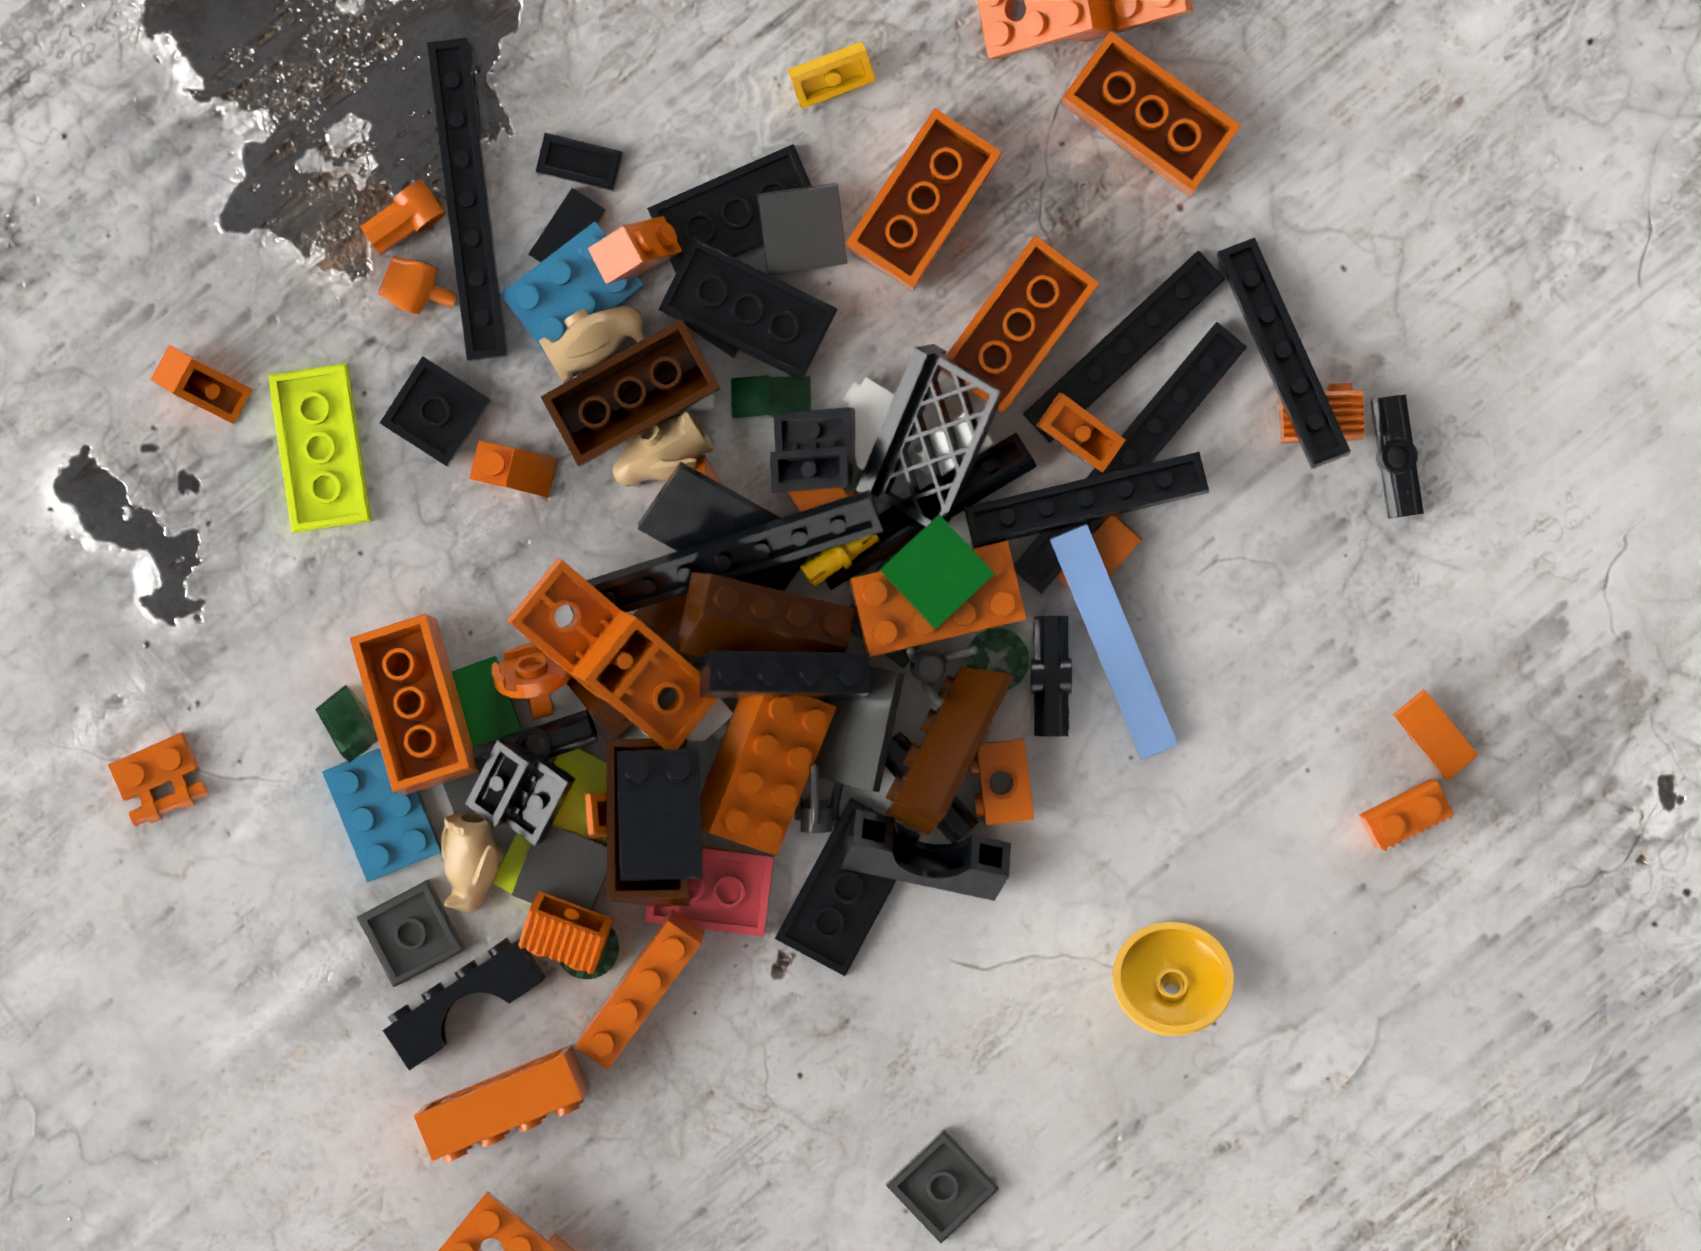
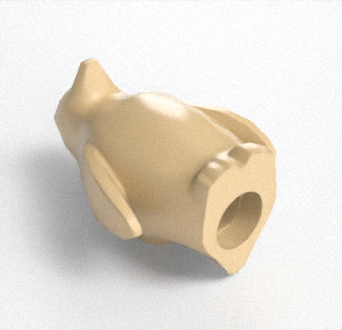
M632 306L611 308L590 315L583 308L564 320L568 329L560 339L552 341L544 337L538 341L562 381L566 383L573 379L574 376L584 373L615 356L627 337H632L637 342L644 339L642 332L643 318L639 310Z
M688 410L680 415L677 413L633 437L613 464L612 471L617 483L626 487L635 486L640 488L642 486L641 481L652 479L667 481L680 461L694 469L697 464L695 458L702 452L708 453L713 450L710 436L696 414Z
M462 811L445 817V826L441 835L444 871L452 885L451 895L444 901V906L457 909L463 913H474L483 905L486 894L496 878L498 866L503 860V851L500 844L493 839V825L475 811Z

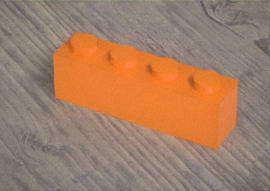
M672 909L582 1030L575 1047L608 1070L700 947L705 931Z

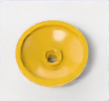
M1161 922L1140 929L1122 945L1114 962L1112 981L1119 1005L1135 1023L1157 1034L1184 1036L1209 1027L1224 1013L1232 996L1234 973L1227 952L1208 932L1187 923ZM1174 986L1178 989V992L1169 994L1164 988Z

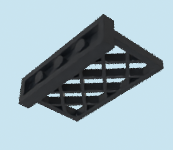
M935 344L914 347L856 488V491L860 493L870 490L872 497H878L924 526H927L935 518L927 513L923 497L935 493L938 495L942 508L940 515L949 524L1006 391L945 356L947 351ZM942 367L952 373L957 388L945 394H942L937 379ZM974 388H979L990 395L984 410L978 413H974L968 391ZM959 395L965 417L951 422L944 399ZM935 403L941 426L927 430L922 414L927 405ZM967 422L972 439L968 447L959 449L953 426ZM943 430L950 453L936 457L929 435ZM920 438L927 461L912 465L908 448L911 441ZM952 458L957 474L952 483L945 485L938 462ZM929 466L935 488L921 493L914 470ZM902 474L906 476L912 495L905 499L891 492L896 477Z

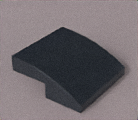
M845 407L774 413L775 452H770L772 493L851 487L855 457L854 408Z
M501 738L496 741L465 804L495 827L505 823L536 846L542 843L547 836L576 778L540 755Z

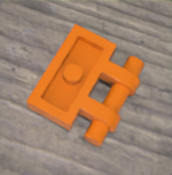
M184 732L108 764L123 801L139 796L142 807L129 812L130 820L135 827L147 821L152 824L162 820L163 814L179 807L185 810L196 805V800L209 795L203 780L189 785L185 776L200 768ZM171 781L175 792L157 800L153 789Z

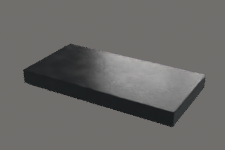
M792 144L647 209L651 218L664 216L677 234V242L682 252L670 258L676 273L693 238L734 258L764 246L757 194L812 185L796 148Z
M693 238L658 309L660 312L676 320L682 318L686 325L802 382L838 311L837 308L696 238Z
M680 461L638 522V530L672 549L680 551L780 519L781 517ZM810 555L753 572L734 580L785 591L800 570V566L805 563Z
M851 797L775 937L776 940L843 976H846L897 881L840 868L843 834L856 809L883 815ZM896 822L898 828L905 835L917 841L919 840L920 834Z

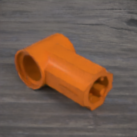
M423 180L416 181L395 196L394 203L360 226L367 239L381 256L414 232L420 233L430 228L446 214Z

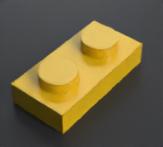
M862 41L787 69L801 109L876 81Z

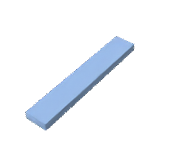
M1087 523L1049 538L1141 760L1177 746L1178 742Z

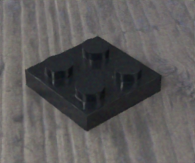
M422 356L380 421V424L449 467L491 402V399Z

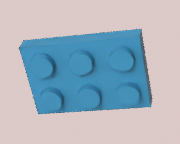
M593 222L500 293L542 350L543 348L538 340L544 337L552 341L560 339L568 329L564 320L583 308H585L588 315L616 308L644 287L637 276L610 284L605 283L588 250L589 247L607 237L596 222Z
M380 748L322 771L367 882L441 852L440 842L419 791L407 795L392 791Z

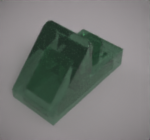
M770 375L731 378L732 419L774 418V413L811 410V376H805L803 382L794 377H770Z
M347 685L343 686L315 709L340 755L349 763L366 752L378 741L370 712Z

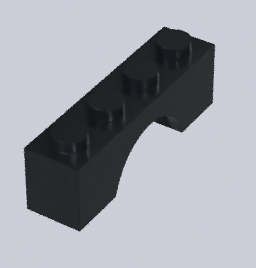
M708 651L700 657V698L803 695L818 699L858 700L870 694L869 653Z
M856 809L843 834L840 868L995 901L1009 878L1011 843L977 835H971L962 841L950 844L924 843L905 835L898 828L895 818Z
M505 938L487 950L491 958L479 966L475 960H472L454 972L458 980L446 988L439 982L421 994L425 1002L413 1010L406 1004L388 1016L392 1024L382 1031L408 1070H411L448 1044L445 1031L447 1015L453 1004L461 997L472 993H488L510 1004L547 978L531 953L526 948L520 949L518 946L520 938L512 944L508 938Z

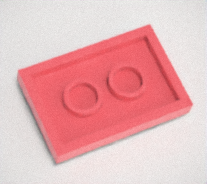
M702 847L703 879H689L690 906H646L645 922L661 924L670 911L674 909L700 929L764 937L774 856Z

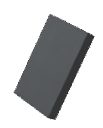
M869 666L870 694L858 700L823 699L837 708L814 764L819 766V778L880 792L905 674Z

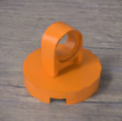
M533 643L523 644L503 653L505 660L500 664H497L495 661L492 665L493 682L499 693L510 698L527 699L533 720L553 715L549 693L565 685L571 678V675Z

